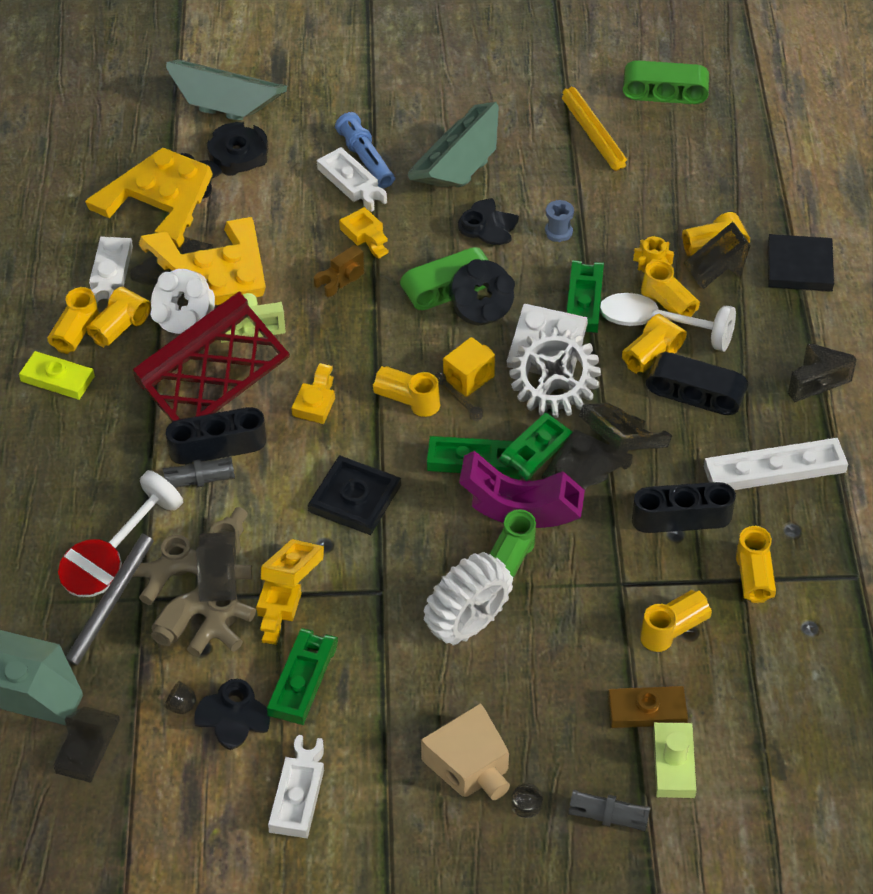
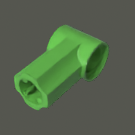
M521 509L508 513L504 520V528L490 552L495 559L498 558L506 565L505 568L510 571V575L513 578L526 554L534 548L536 535L534 516L530 512Z

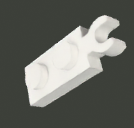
M342 147L317 160V169L353 202L362 199L364 207L371 212L374 211L373 200H379L382 204L387 203V193L383 188L378 187V179Z
M100 237L89 281L90 289L95 295L97 305L101 299L109 300L115 289L121 286L124 287L133 249L131 238Z
M298 735L294 741L296 758L285 757L268 824L269 833L308 839L324 773V764L318 762L324 754L322 738H317L316 746L313 749L305 750L303 748V736Z

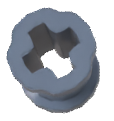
M555 200L549 203L546 208V216L549 219L545 227L547 238L554 242L569 240L573 234L570 220L574 216V207L569 202L563 200Z

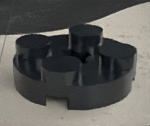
M232 122L218 127L212 133L213 138L210 141L208 139L207 142L210 161L216 163L221 168L222 173L227 176H233L238 172L248 171L265 165L267 163L268 140L261 128L253 125L254 129L244 127V122ZM238 145L240 148L235 149L233 146Z
M474 259L462 266L451 279L449 297H451L454 304L453 309L462 320L479 326L496 322L508 313L513 304L515 281L497 263L489 260ZM483 285L487 288L489 298L484 297L482 300H479L477 298L478 292L474 288L475 286L481 287Z

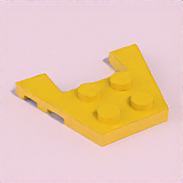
M161 148L89 197L85 203L89 210L107 218H110L128 197H133L169 212V215L154 232L167 231L175 246L180 248L185 240L183 237L186 227L191 226L194 219L192 216L196 204L201 203L213 173L209 165L166 148Z
M252 217L226 221L224 231L233 245L180 254L167 231L142 235L140 238V248L145 253L148 251L152 252L158 258L157 263L164 270L188 269L203 275L207 279L206 282L209 285V289L213 290L215 305L224 303L239 291L242 294H254L256 297L264 295L266 285Z

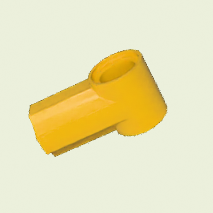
M733 212L721 214L712 224L682 231V240L687 256L724 249L728 254H736L746 249L750 243V237L739 216Z
M653 260L646 265L641 294L649 297L654 302H659L668 312L692 317L699 309L700 301L674 277L672 265L663 260Z
M123 286L118 287L111 294L108 300V307L86 326L87 333L97 345L103 348L106 345L109 346L131 324L140 326L146 321L151 311V303L149 300Z
M86 287L75 288L67 294L65 298L67 306L47 337L49 344L55 347L58 352L65 354L74 352L87 331L86 326L99 315L95 295L91 289Z
M656 314L646 324L643 334L622 351V359L632 372L636 374L638 372L644 373L654 364L658 354L663 352L675 354L682 347L687 332L661 314Z
M381 366L376 373L373 384L375 394L410 405L413 413L421 417L432 416L439 411L441 406L439 385L435 375L428 372L411 375L387 366Z
M749 526L742 530L736 552V562L740 566L743 597L752 603H764L770 598H775L776 595L770 553L772 538L770 533L760 526Z
M690 590L667 604L649 606L644 613L640 633V641L643 646L654 652L665 651L671 646L674 638L709 619L712 610L709 607L707 598L700 590Z

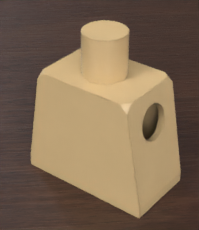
M481 703L421 739L422 761L461 796L468 797L483 788L492 800H497L509 790L510 784L502 776L508 770L509 752Z

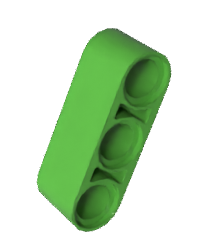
M632 61L624 69L623 93L632 100L700 104L709 95V71L704 66L697 64Z
M469 248L407 271L402 276L400 285L417 310H427L452 301L451 297H449V285L454 274L462 266L474 259H489L480 248ZM483 285L481 287L475 286L474 290L479 291L486 287Z

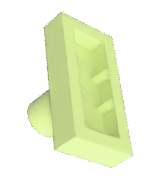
M243 294L248 300L249 307L273 335L286 333L282 302L258 305L257 297L254 294ZM245 318L236 325L235 335L254 337L255 326L248 318ZM231 329L225 334L231 335ZM259 332L258 337H264V336Z
M654 722L656 797L695 798L696 774L692 723Z

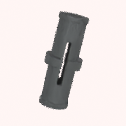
M232 457L206 462L194 460V464L163 468L164 478L175 488L196 484L198 487H203L204 483L235 479Z
M573 790L568 815L602 821V825L610 827L611 824H616L646 832L650 812L649 806L618 801L616 796L608 795V798Z

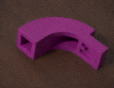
M476 451L464 455L459 483L473 494L472 507L483 515L504 523L508 513L519 509L526 510L534 516L536 528L559 526L581 518L585 490L565 472L562 471L536 481L518 480L499 472Z

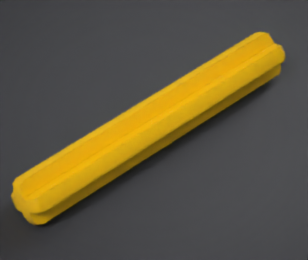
M572 86L569 89L565 88L562 91V100L609 166L614 171L620 168L624 169L627 158L578 90Z

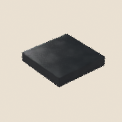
M769 234L768 287L833 291L832 238Z
M339 455L308 503V512L371 535L399 490L401 478Z

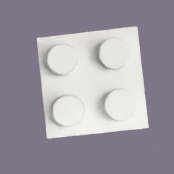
M524 304L507 358V367L517 368L512 365L511 360L515 356L522 357L518 353V346L522 345L528 348L527 337L531 336L536 341L539 340L538 332L540 330H543L546 337L552 336L551 330L554 327L557 328L559 336H563L564 331L568 329L571 331V340L579 334L584 338L588 324L587 317ZM550 351L543 355L553 357L560 351ZM573 357L571 360L572 365L568 370L572 374L577 362L576 357ZM532 364L529 372L542 375L537 371V367ZM560 369L556 372L549 371L550 377L553 374L562 375Z

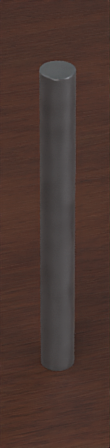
M143 533L140 535L66 656L67 661L78 666L153 544L154 540Z

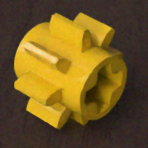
M656 236L648 237L645 240L641 239L640 248H634L633 261L638 262L637 270H642L644 273L646 265L653 260H663L673 264L674 252L669 250L670 243Z

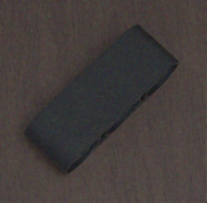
M663 352L657 355L646 380V386L649 391L658 396L729 416L738 412L748 388V380L741 373L674 353Z
M253 407L176 420L169 424L166 429L169 456L173 462L180 465L193 464L194 460L203 462L261 450L267 441L264 415L259 409Z
M723 482L641 488L634 495L632 524L638 531L643 533L723 528L730 524L732 520L736 493L730 485Z

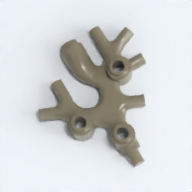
M236 507L230 518L225 517L222 521L216 522L211 527V542L204 549L193 550L190 548L187 538L181 535H172L162 542V556L158 560L140 563L132 577H146L149 579L147 586L139 596L140 600L147 605H151L171 576H182L190 572L199 578V584L195 590L171 600L162 609L153 623L151 636L160 645L170 646L171 643L177 642L191 617L195 614H203L205 620L187 647V651L190 654L199 657L212 638L221 640L232 652L241 647L243 641L229 626L233 625L238 618L251 622L255 616L256 608L238 602L235 590L223 585L230 580L252 579V565H234L229 563V561L236 558L241 550L239 537L244 530L242 524L248 516V513L243 508Z

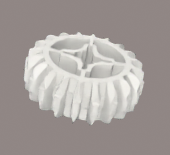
M554 327L551 330L552 336L546 337L543 330H540L538 332L539 340L536 341L533 337L528 336L527 343L529 347L518 346V353L522 357H512V365L517 367L509 371L510 377L516 379L511 383L513 391H520L517 395L520 402L528 400V410L532 411L539 405L540 416L545 412L547 413L548 409L552 410L554 418L559 417V409H565L566 415L570 416L572 415V405L582 410L584 404L581 398L592 400L593 393L589 389L599 388V381L595 379L601 375V369L595 366L599 362L598 355L591 354L593 347L590 343L582 345L583 336L580 334L571 340V331L568 329L564 331L563 336H559L557 328ZM550 351H560L553 357L543 355ZM573 357H576L583 367L579 382L568 371L572 365L571 360ZM532 364L542 374L538 380L539 386L537 389L528 381V374ZM558 369L561 370L562 375L553 374L552 377H550V370L553 372L558 371ZM556 389L568 391L560 395H550Z
M482 552L470 555L468 560L465 558L461 559L459 565L451 567L450 572L446 576H442L441 582L434 586L433 594L427 598L428 604L423 611L425 613L423 620L427 623L431 632L446 644L456 645L461 640L466 642L469 637L476 635L491 621H494L497 613L503 610V604L509 600L508 594L513 588V577L510 575V571L505 568L506 565L498 558L495 559L491 554L488 555Z

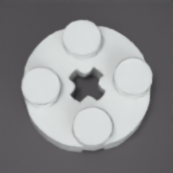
M175 269L171 272L162 273L152 292V319L168 332L175 334L183 333L214 310L215 296L213 290L209 289V285L206 282L207 279L200 273L188 269ZM185 293L184 298L188 300V305L182 306L180 310L177 301Z

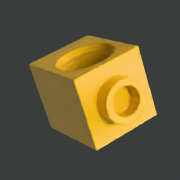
M472 337L443 358V380L465 397L471 395L495 376V354L488 346L482 345Z

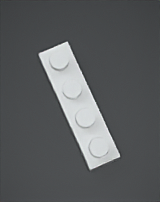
M838 438L705 458L704 470L709 483L723 482L730 485L734 490L846 473L848 462Z

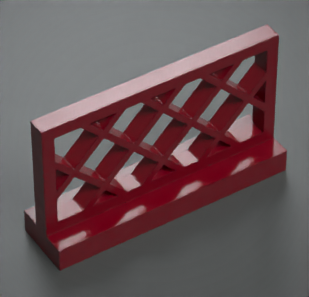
M239 291L133 368L135 381L139 386L148 392L167 417L174 422L180 420L177 416L178 403L197 405L196 416L216 413L288 359L290 354L249 307L248 300ZM245 318H248L255 326L254 337L235 335L236 325ZM231 329V335L225 334ZM259 332L264 336V338H258ZM215 340L230 341L228 357L208 355L210 344ZM234 342L253 344L252 358L232 357ZM257 344L272 346L278 355L270 361L255 360ZM205 349L204 354H199V352ZM190 359L203 361L201 376L182 374L183 364ZM207 362L227 363L225 379L206 377ZM231 364L250 366L249 376L243 381L229 379ZM255 366L260 367L258 370L254 372ZM176 369H178V373H177V374L172 373L173 371H175ZM163 379L176 380L174 396L160 395L153 386ZM181 381L200 383L198 399L179 397ZM205 383L224 385L223 396L218 400L203 399ZM228 386H234V388L228 391ZM167 402H172V403H173V410H172V408L167 404ZM202 406H208L203 411H201Z

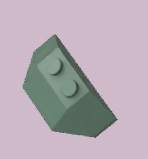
M180 59L169 61L166 64V69L189 104L199 106V111L205 113L224 112L227 118L233 120H243L244 117L257 113L287 91V85Z
M490 102L474 105L462 119L458 120L415 163L407 174L409 179L439 187H462L469 183L473 173L483 167L488 162L487 158L496 150L498 104Z
M0 630V709L69 726L83 697V693L60 644Z

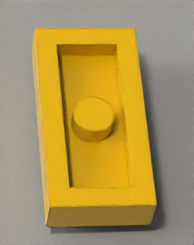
M291 539L261 566V580L274 582L279 587H295L323 560L324 546Z

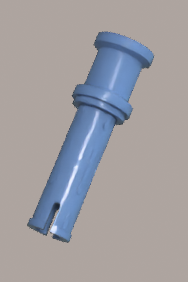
M348 112L340 116L335 123V129L339 135L345 137L348 149L357 153L368 171L378 179V187L387 188L392 185L395 180L394 174L389 170L371 143L372 135L361 126V119L357 113Z

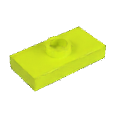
M34 351L19 373L21 382L80 400L94 379L95 374L92 368Z

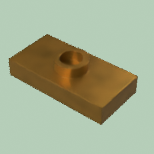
M684 686L609 689L608 700L611 728L654 727V722L687 723L688 721Z

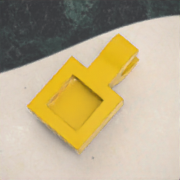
M365 207L339 220L340 230L357 246L366 242L371 253L378 259L389 253L388 249L383 246V243L388 241V238L383 233V223Z
M320 363L315 372L313 385L302 384L291 408L293 417L321 424L325 423L335 400V391L330 390L334 377L330 376L333 366Z
M265 580L256 606L257 616L263 617L260 630L264 631L262 643L276 645L280 636L282 620L293 621L302 594L301 584H297L295 587H279L274 582Z

